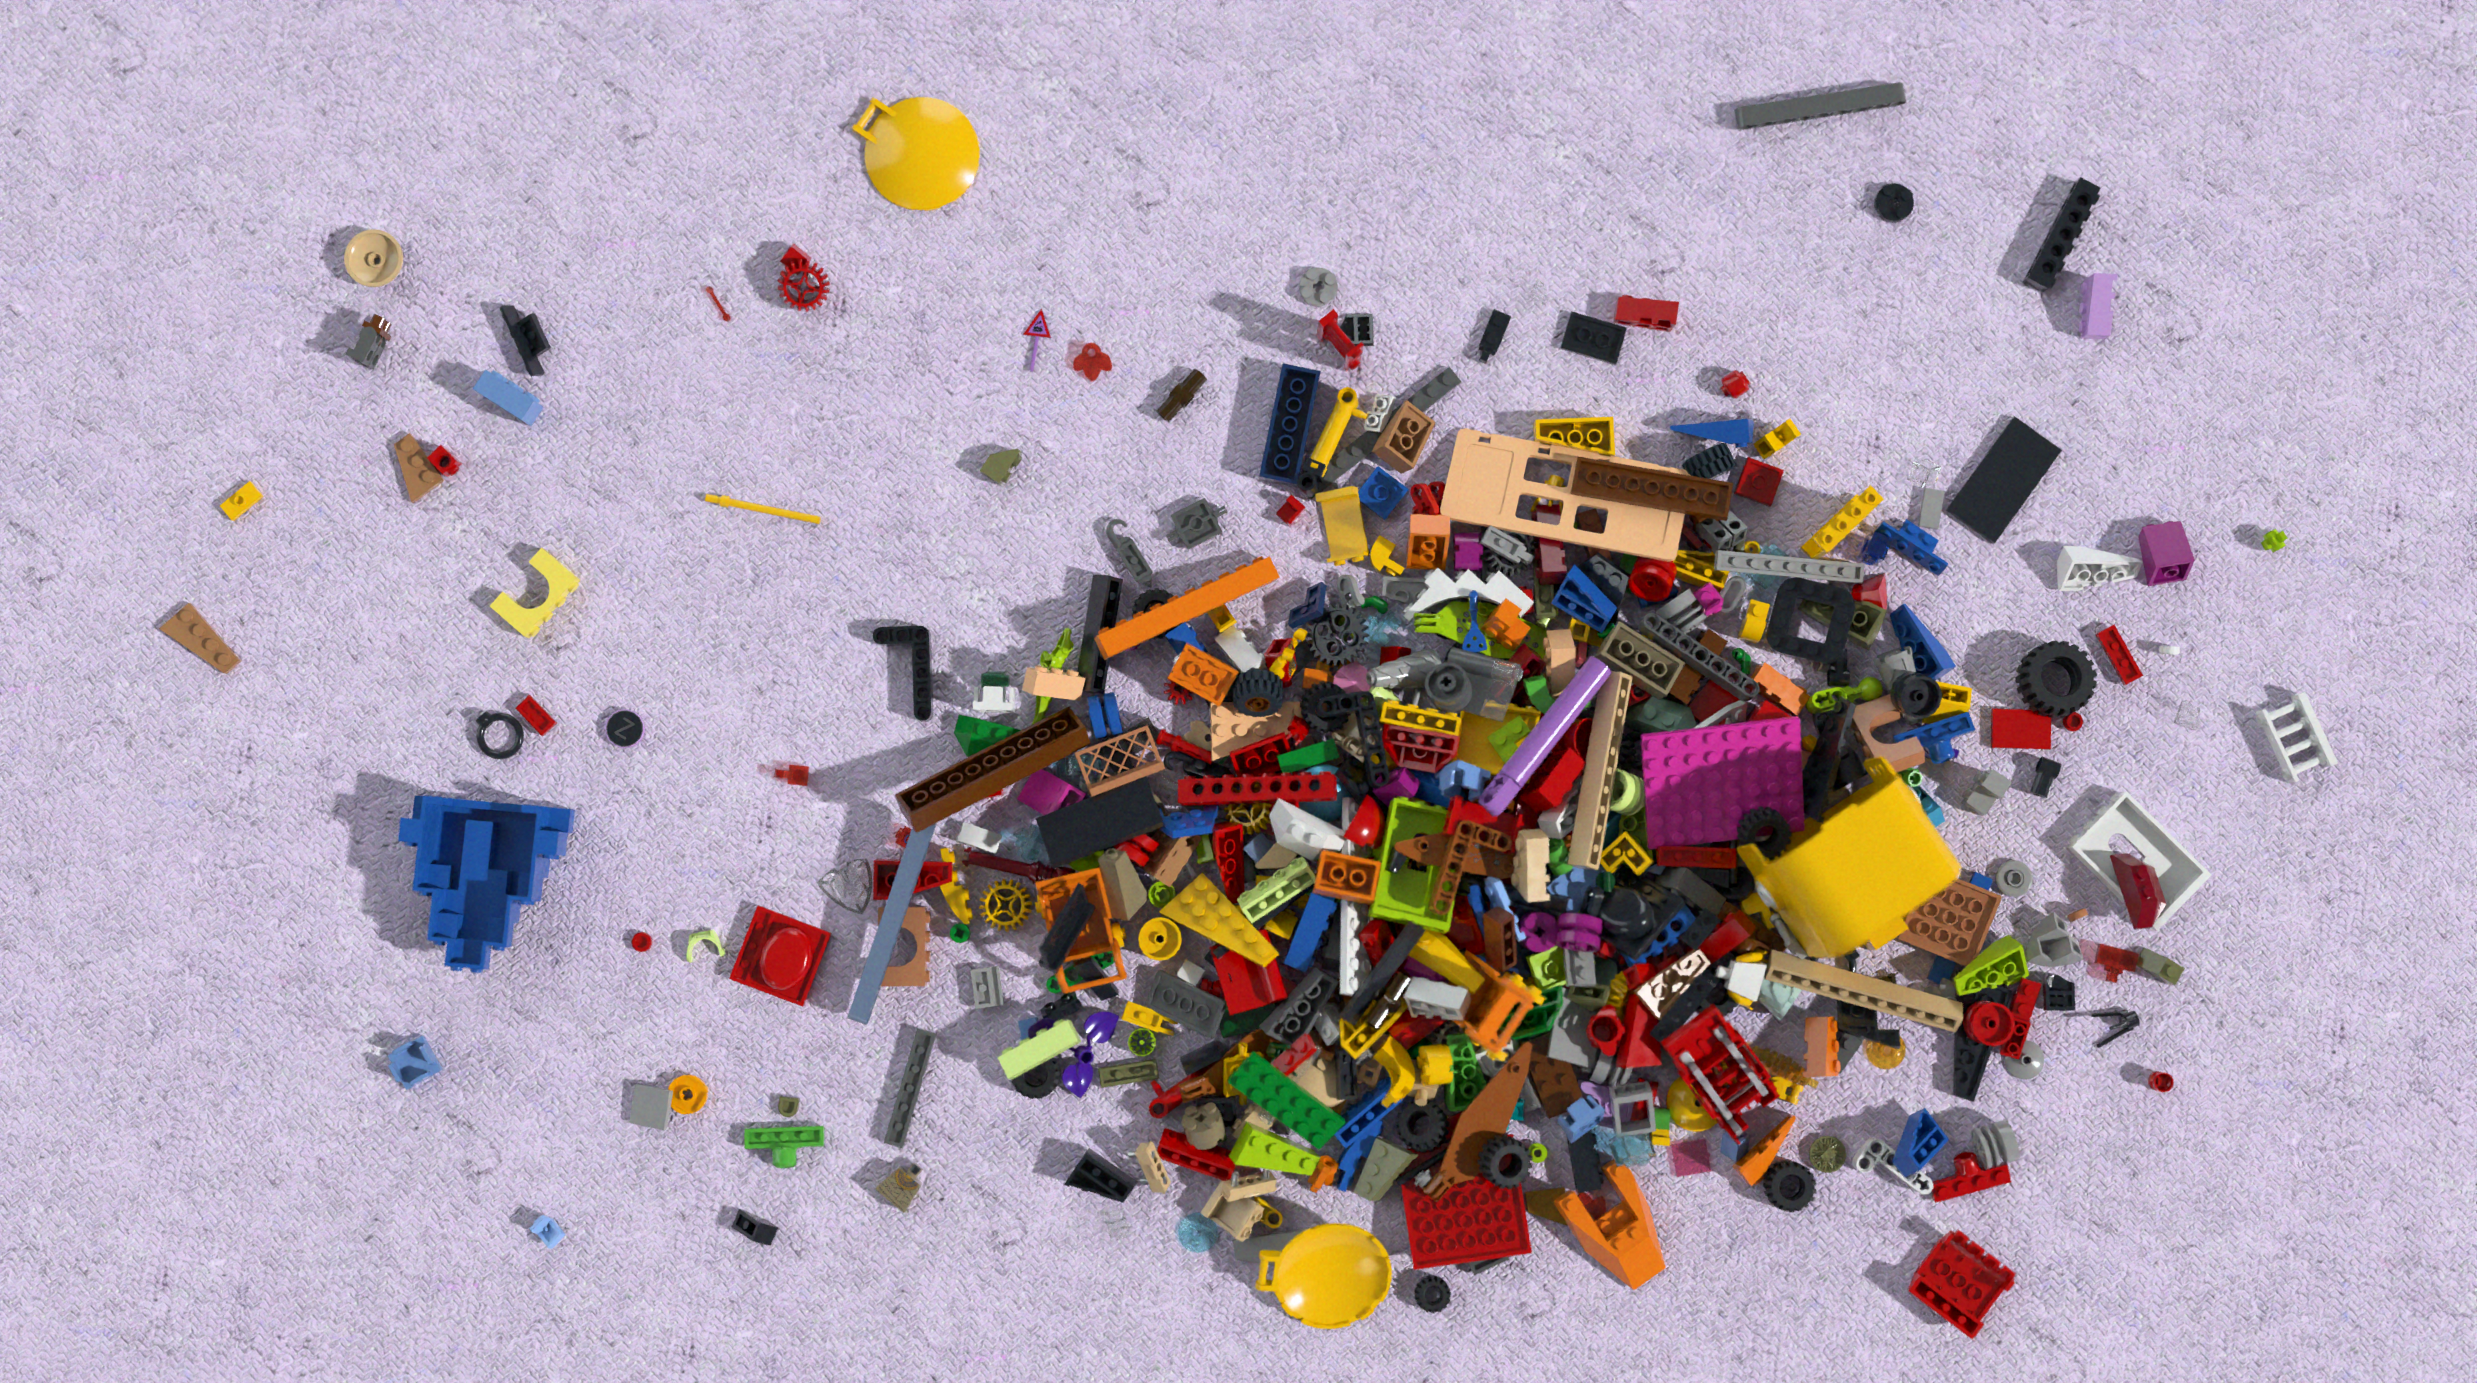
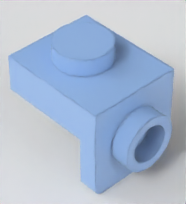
M545 1215L537 1218L530 1227V1231L537 1234L550 1249H553L566 1235L554 1219Z

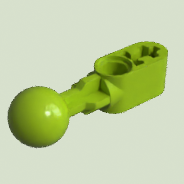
M1866 677L1859 682L1857 687H1834L1814 693L1806 703V709L1812 714L1833 710L1837 701L1832 698V695H1835L1837 699L1842 696L1851 702H1854V699L1857 698L1872 701L1881 697L1883 686L1877 678Z

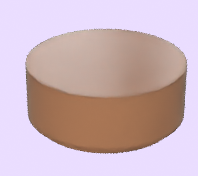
M2082 908L2069 914L2067 917L2070 922H2073L2089 914L2086 908Z

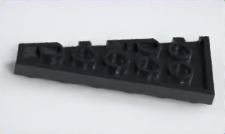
M1349 753L1335 772V775L1359 806L1366 794L1373 798L1381 808L1386 822L1389 807L1372 792L1374 788L1368 783L1364 761H1360ZM1374 776L1375 781H1376L1380 776Z
M1956 970V975H1958L1961 971ZM1997 985V988H1982L1979 992L1958 995L1956 992L1955 998L1956 1001L1963 1004L1964 1017L1968 1007L1977 1001L1985 1000L2007 1007L2012 990ZM1963 1020L1954 1035L1953 1095L1974 1102L1993 1046L1977 1043L1970 1039L1964 1031Z

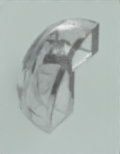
M867 859L848 861L844 868L840 870L833 868L817 882L821 890L831 900L851 912L863 914L868 906L873 881Z

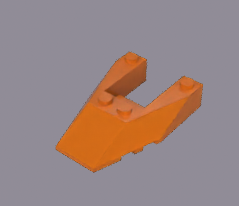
M1615 1157L1600 1169L1621 1199L1620 1203L1593 1221L1574 1191L1568 1190L1552 1202L1584 1251L1632 1290H1635L1666 1267L1649 1205L1623 1158Z

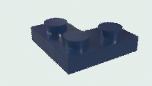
M1323 582L1307 588L1305 603L1290 610L1288 625L1292 629L1323 615L1327 588Z

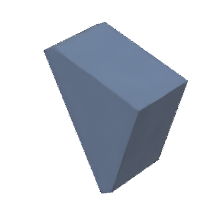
M1260 832L1243 849L1257 863L1273 847V844Z

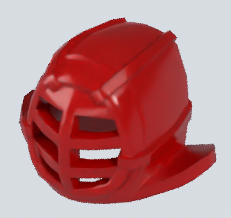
M1605 1005L1598 1014L1590 1017L1585 1032L1592 1047L1600 1048L1607 1056H1613L1616 1053V1047H1619L1625 1027L1622 1026L1620 1017L1616 1015L1614 1006Z

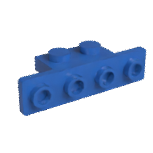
M1907 519L1902 523L1899 531L1889 524L1882 522L1873 533L1937 576L1948 566L1946 561L1933 554L1939 540Z

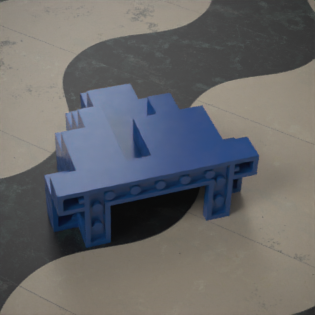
M414 796L412 819L400 818L398 841L404 842V846L417 847L412 891H419L421 896H432L427 940L433 941V945L445 946L447 942L444 966L451 967V971H463V968H470V972L482 973L483 970L489 969L492 946V950L505 951V947L512 946L514 923H519L521 905H534L535 901H541L543 878H548L550 859L559 860V856H566L568 833H573L575 810L434 796Z

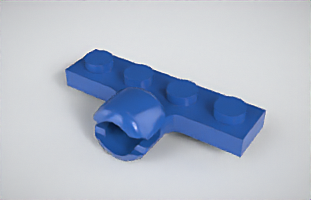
M1965 712L1895 735L1893 740L1894 743L1917 737L1923 749L1928 751L1932 763L1940 764L1951 760L1955 755L1950 743L1951 739L1974 732L1975 727L1969 712Z

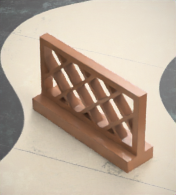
M1148 725L1074 753L1090 797L1165 769ZM1143 731L1146 732L1148 737L1145 745L1135 741L1137 734ZM1125 739L1131 742L1127 752L1116 748L1119 740ZM1133 743L1144 748L1140 758L1129 754ZM1107 746L1113 749L1109 759L1098 755L1101 747ZM1098 749L1096 754L1091 751ZM1115 750L1125 754L1121 765L1111 761ZM1145 750L1152 751L1156 760L1151 762L1143 760L1142 757ZM1085 753L1093 755L1094 759L1091 765L1088 766L1082 763L1080 755ZM1127 756L1138 760L1135 768L1129 769L1123 766ZM1096 757L1107 761L1103 772L1092 767ZM1109 763L1120 767L1117 775L1111 776L1105 773ZM1091 770L1102 774L1099 781L1094 784H1090L1088 778Z

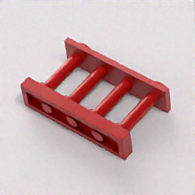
M1332 309L1318 321L1316 337L1320 342L1324 340L1331 342L1345 359V371L1349 369L1354 370L1361 364L1359 361L1361 360L1364 344L1360 342L1355 346L1337 325L1338 313Z

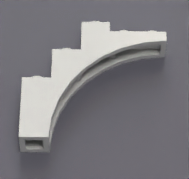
M1437 568L1435 571L1431 569L1425 575L1426 581L1424 584L1429 589L1426 590L1424 588L1418 594L1417 598L1419 600L1414 605L1410 603L1403 612L1406 614L1403 617L1410 623L1414 620V613H1422L1430 607L1448 600L1470 599L1469 593L1472 590L1477 591L1478 599L1497 605L1507 598L1522 609L1517 616L1518 618H1521L1534 602L1500 571L1496 574L1492 572L1485 580L1487 582L1485 585L1469 569L1466 572L1462 570L1455 578L1457 582L1454 583Z

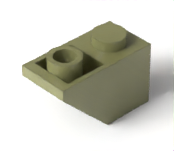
M1012 449L990 454L980 472L1001 486L1003 482L1007 483L1012 475L1010 471L1013 466L1017 467L1021 462L1022 453L1019 449Z

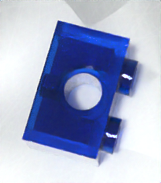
M1876 531L1866 536L1858 558L1862 559L1864 564L1870 566L1884 561L1893 538Z

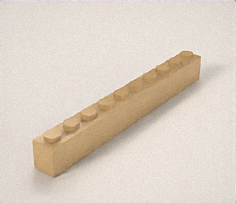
M1612 672L1599 688L1596 699L1586 764L1568 855V865L1580 869H1599L1632 683V676L1623 672Z
M1771 950L1767 959L1768 962L1765 963L1767 965L1765 980L1955 1033L1963 1020L1962 1002L1815 961L1801 960L1800 957Z

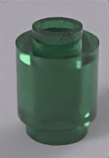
M986 671V673L981 674L982 689L984 686L1003 687V691H1005L1006 687L1010 685V677L1006 675L1005 671Z

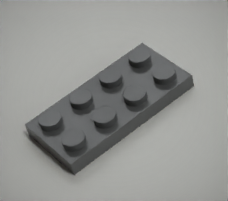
M1158 970L1144 1006L1212 1039L1215 1037L1227 1005L1225 1000L1163 970Z

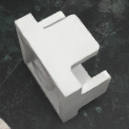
M984 686L983 701L980 702V688L974 687L973 710L975 712L1015 713V689L1010 688L1009 703H1006V690L1003 687Z

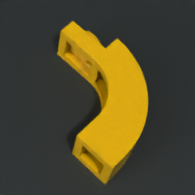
M1391 1036L1381 1044L1373 1056L1375 1060L1386 1068L1391 1078V1087L1381 1102L1386 1108L1392 1102L1396 1104L1400 1099L1402 1100L1412 1090L1415 1081V1070L1409 1054Z

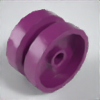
M1566 913L1559 915L1558 927L1562 931L1557 933V946L1579 952H1596L1599 950L1600 938L1596 935L1602 931V920L1585 914Z

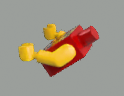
M1302 628L1294 632L1293 638L1274 639L1264 654L1268 671L1280 677L1282 688L1292 686L1291 677L1297 669L1294 648L1298 644L1297 640L1303 642L1308 633Z

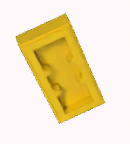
M249 481L224 501L220 507L232 521H235L264 496Z

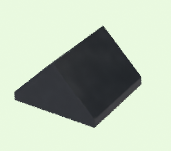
M1236 1096L1196 1098V1107H1199L1201 1104L1214 1103L1221 1113L1225 1127H1231L1237 1119Z

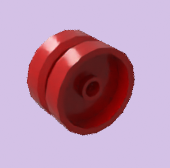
M1638 556L1628 581L1629 588L1636 596L1646 601H1662L1669 596L1677 574L1676 565L1673 561L1667 562Z
M1143 834L1113 847L1117 850L1125 851L1130 861L1134 860L1144 867L1149 857L1141 851V848L1143 847L1149 852H1154L1159 843Z
M1985 1000L1977 1001L1970 1005L1964 1013V1031L1970 1039L1977 1043L1989 1046L2002 1045L2010 1039L2014 1031L2013 1015L2002 1004Z

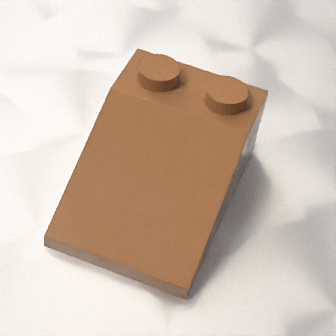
M1406 400L1379 436L1372 452L1402 474L1415 467L1436 422Z

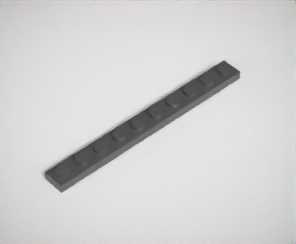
M1448 367L1407 399V401L1424 412L1457 387L1461 380ZM1401 405L1392 411L1386 426L1389 424V422L1394 417L1396 412L1399 410ZM1366 431L1335 455L1327 466L1328 471L1323 482L1317 481L1319 485L1317 493H1321L1371 454L1382 432ZM1306 482L1304 487H1310L1313 483ZM1315 495L1312 497H1307V499L1310 501L1315 497Z

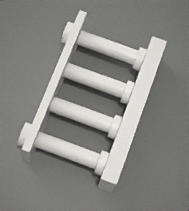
M2305 692L2292 695L2291 704L2270 713L2266 709L2256 711L2257 722L2263 727L2282 768V776L2288 783L2299 781L2296 774L2318 764L2323 765V767H2331L2338 764ZM2294 710L2298 711L2301 717L2300 721L2278 731L2275 730L2272 720ZM2302 728L2307 730L2309 734L2308 739L2284 749L2280 738ZM2310 746L2315 747L2317 757L2294 767L2292 766L2288 756Z

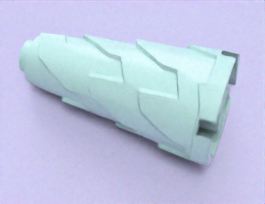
M1764 974L1757 1001L1765 1006L1776 1018L1782 1020L1802 990L1765 980Z

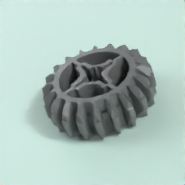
M1500 530L1507 535L1516 537L1527 548L1526 552L1535 558V555L1530 553L1536 549V547H1530V544L1534 543L1533 539L1528 541L1527 538L1530 535ZM1491 549L1483 550L1484 554H1489L1485 561L1491 560L1492 562L1488 567L1496 566L1494 569L1495 573L1501 569L1502 574L1506 575L1508 571L1509 577H1512L1514 572L1516 575H1520L1521 570L1524 572L1527 570V566L1522 562L1517 564L1508 560L1512 566L1506 565L1498 559L1503 556Z

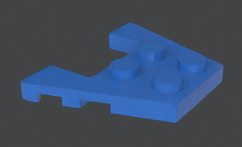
M1201 805L1202 811L1195 809L1191 810L1190 813L1183 814L1174 812L1169 816H1164L1161 808H1159L1165 825L1160 830L1171 838L1212 833L1219 805Z

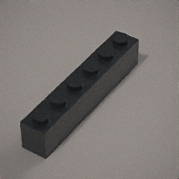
M1093 575L1077 670L1079 676L1086 678L1083 692L1104 694L1110 658L1104 660L1094 638L1099 635L1098 631L1109 627V629L1115 628L1123 582L1121 578L1109 575Z

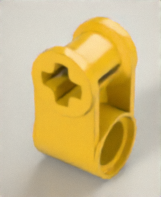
M1254 1196V1201L1265 1208L1259 1221L1271 1228L1279 1227L1283 1221L1282 1212L1259 1196ZM1272 1213L1279 1215L1280 1220L1276 1224L1271 1223L1268 1219V1216Z

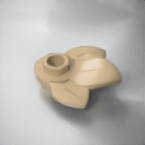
M1191 721L1190 727L1192 731L1186 733L1182 739L1211 751V741L1206 739L1208 734L1211 735V728H1208L1203 721Z

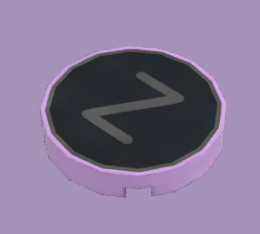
M628 709L614 712L608 718L605 726L609 741L621 748H630L638 745L645 734L642 717Z

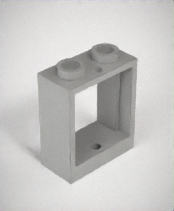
M1648 1081L1609 1087L1612 1122L1617 1138L1656 1131L1653 1095ZM1646 1100L1648 1118L1620 1123L1618 1104Z

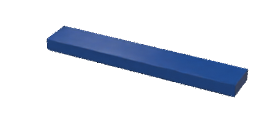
M1973 872L1969 883L1989 891L1993 879ZM1937 955L1926 979L1940 984L1942 978L1949 980L1956 963Z

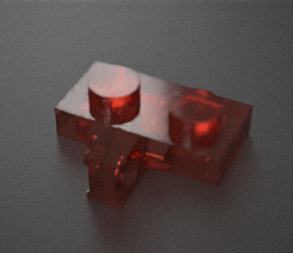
M2098 944L2094 963L2104 965V970L2107 971L2106 982L2117 983L2118 974L2122 975L2123 970L2135 972L2139 953Z

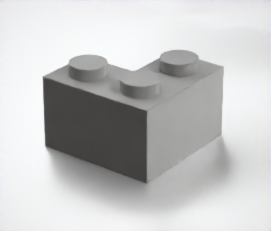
M1994 769L1979 771L1973 779L1975 782L1971 788L1968 787L1963 793L1962 797L1964 799L1961 803L1980 816H1985L1996 799H2001L2012 781Z

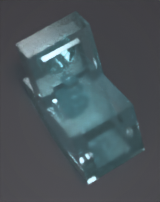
M1075 755L1066 756L1056 761V777L1083 776ZM1080 755L1082 763L1090 766L1094 756ZM1096 757L1092 767L1097 770L1101 769V759ZM1091 770L1088 776L1098 775V773Z

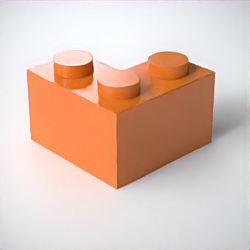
M1505 598L1490 613L1481 629L1489 637L1498 640L1503 647L1513 651L1520 645L1531 627L1517 618L1522 609Z

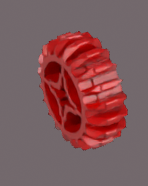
M799 259L798 265L795 261H792L791 267L788 265L784 267L786 272H780L783 278H778L777 280L778 283L782 284L777 289L783 291L779 296L787 297L784 303L787 304L790 301L791 309L797 305V311H801V308L804 307L805 311L808 312L809 306L815 310L816 304L821 306L823 304L822 300L827 299V295L824 293L830 292V289L825 287L830 285V281L825 280L828 274L821 275L824 268L820 267L817 270V263L815 262L813 266H810V260L806 261V265L803 264L802 259ZM803 271L801 278L789 279L794 273ZM809 273L815 276L819 285H816V283L809 279ZM804 278H806V279H805V283H807V284H806V288L804 289V291H803V293H802V288H801L802 285H801V284H802ZM788 285L797 290L798 298L791 293ZM818 292L815 297L804 299L806 293Z

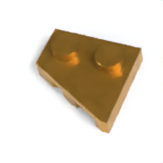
M1565 1187L1525 1192L1527 1211L1568 1226L1552 1202L1565 1193Z

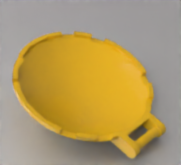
M872 97L869 101L870 105L857 124H853L851 130L866 140L865 165L876 189L893 204L909 210H935L961 197L973 182L979 166V142L975 130L967 117L953 105L935 98L915 97L888 107ZM877 108L882 112L867 132L863 127Z
M1344 1223L1322 1224L1309 1228L1295 1236L1282 1251L1261 1250L1259 1254V1259L1261 1260L1258 1280L1255 1282V1289L1275 1292L1281 1307L1290 1316L1300 1320L1302 1324L1320 1329H1337L1350 1326V1323L1359 1319L1367 1318L1375 1311L1376 1306L1384 1301L1391 1285L1392 1267L1386 1249L1368 1231ZM1268 1262H1275L1272 1280H1266Z

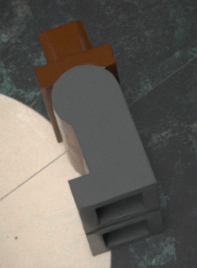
M376 314L373 315L370 323L364 320L362 324L364 328L360 331L359 341L354 349L348 348L346 355L355 362L374 370L386 346V340L390 341L392 337L388 334L392 324Z
M1730 510L1727 521L1689 515V519L1694 523L1692 530L1710 544L1714 554L1715 550L1726 551L1730 549V546L1733 547L1746 538L1748 527Z

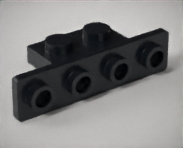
M502 305L499 309L518 348V352L525 363L527 372L530 376L544 375L545 372L538 356L551 347L536 314H529L520 320L513 305Z

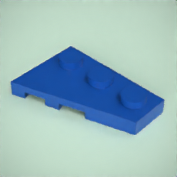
M1478 885L1470 886L1471 894H1468L1469 905L1472 906L1473 913L1476 914V919L1484 938L1483 914L1488 912L1489 909Z

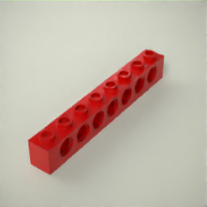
M1329 771L1319 772V775H1312L1311 772H1301L1300 775L1292 776V773H1280V776L1263 773L1261 777H1253V774H1242V777L1235 778L1234 775H1222V778L1205 775L1203 779H1196L1195 776H1184V779H1178V803L1181 806L1276 803L1278 798L1287 803L1337 801V777ZM1297 782L1300 783V789L1292 791V785ZM1314 782H1320L1319 789L1316 791H1312V784ZM1280 783L1281 789L1278 792H1273V785ZM1239 784L1242 785V790L1239 793H1234V787ZM1256 784H1261V790L1254 793L1253 787ZM1218 785H1222V792L1219 794H1215V787ZM1198 786H1203V792L1196 795L1195 789Z

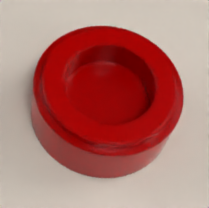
M645 932L635 934L631 942L632 947L638 952L649 950L652 946L651 936Z

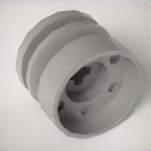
M1690 588L1656 611L1658 616L1664 620L1672 619L1673 623L1671 625L1677 626L1685 634L1701 625L1707 617L1705 613L1700 616L1696 613L1703 608L1702 605L1695 608L1691 606L1696 598Z
M1600 1049L1596 1068L1592 1074H1589L1588 1079L1602 1084L1606 1077H1608V1087H1613L1615 1082V1086L1625 1085L1631 1076L1633 1067H1616L1618 1053L1617 1055L1607 1056Z
M2007 1120L1992 1123L1991 1131L1985 1125L1981 1127V1130L1979 1128L1972 1129L1973 1147L1985 1169L1992 1168L1993 1165L1999 1166L2000 1157L2004 1163L2019 1160L2018 1142Z

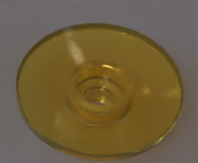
M1901 1037L1900 1049L1890 1047L1891 1051L1888 1054L1884 1052L1885 1045L1868 1040L1866 1054L1874 1066L1881 1069H1892L1903 1061L1906 1047Z

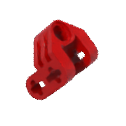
M1434 481L1429 485L1425 483L1414 484L1410 490L1411 497L1415 503L1411 513L1415 515H1440V507L1446 486L1444 482Z

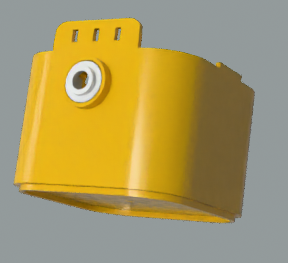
M1883 756L1867 759L1863 762L1865 769L1874 782L1862 787L1822 814L1825 817L1823 824L1815 821L1810 816L1805 819V831L1792 833V837H1789L1791 843L1786 845L1788 849L1786 852L1782 851L1780 857L1776 855L1774 860L1770 861L1769 858L1765 860L1754 844L1737 848L1739 855L1755 878L1754 881L1759 896L1768 907L1771 906L1780 914L1809 957L1838 958L1853 951L1946 888L1960 875L1961 864L1923 811L1918 795L1909 785L1903 782Z

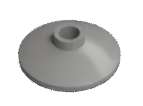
M2025 1040L2019 1060L2005 1056V1066L2014 1077L2031 1079L2041 1072L2044 1065V1055L2036 1043ZM2026 1056L2029 1057V1062L2027 1064H2025L2023 1061L2024 1057Z

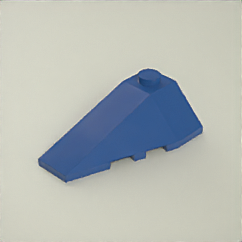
M1750 419L1670 426V430L1735 445L1736 448L1747 447L1748 443L1753 442L1754 421Z

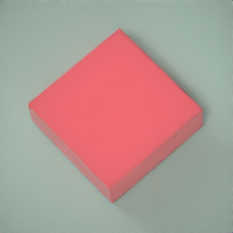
M1580 642L1575 646V667L1579 668L1586 661L1587 643Z

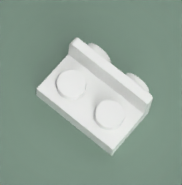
M1335 1002L1326 1003L1314 1023V1026L1327 1045H1332L1336 1039L1340 1038L1339 1019L1341 1017L1339 1015L1341 1011Z

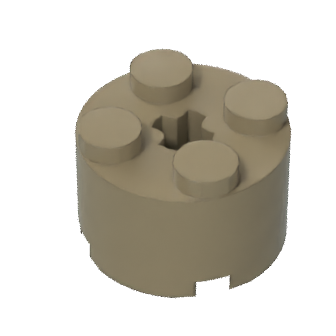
M1214 1103L1201 1104L1199 1107L1189 1106L1185 1109L1182 1126L1190 1145H1194L1197 1149H1209L1216 1146L1218 1140L1224 1139L1226 1129L1221 1113Z

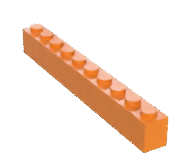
M1263 556L1258 557L1249 566L1243 564L1235 568L1236 572L1232 574L1229 571L1218 576L1219 580L1215 582L1212 579L1201 584L1202 588L1196 590L1193 587L1185 591V595L1180 598L1178 595L1173 596L1167 600V604L1161 606L1158 603L1150 607L1151 611L1145 614L1143 611L1133 615V619L1128 622L1126 619L1115 623V628L1109 629V627L1098 631L1099 635L1094 640L1104 660L1276 581L1280 576L1270 556L1265 559Z

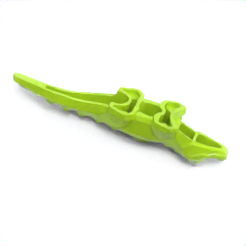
M1064 629L1057 642V646L1051 654L1047 651L1042 652L1040 657L1041 666L1047 667V670H1051L1052 667L1062 669V664L1074 648V644L1071 641V629ZM1036 695V708L1032 725L1046 718L1045 714L1049 710L1048 706L1052 702V697Z

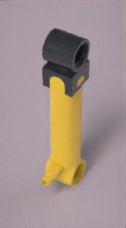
M1350 387L1342 388L1338 392V400L1311 457L1307 458L1302 468L1303 473L1298 477V487L1302 495L1306 497H1312L1318 492L1319 485L1317 481L1323 482L1328 471L1327 466L1351 415L1363 419L1368 417L1367 413L1356 409L1359 404L1355 390ZM1347 397L1353 398L1350 402H1344V399ZM1306 482L1313 483L1310 487H1304Z

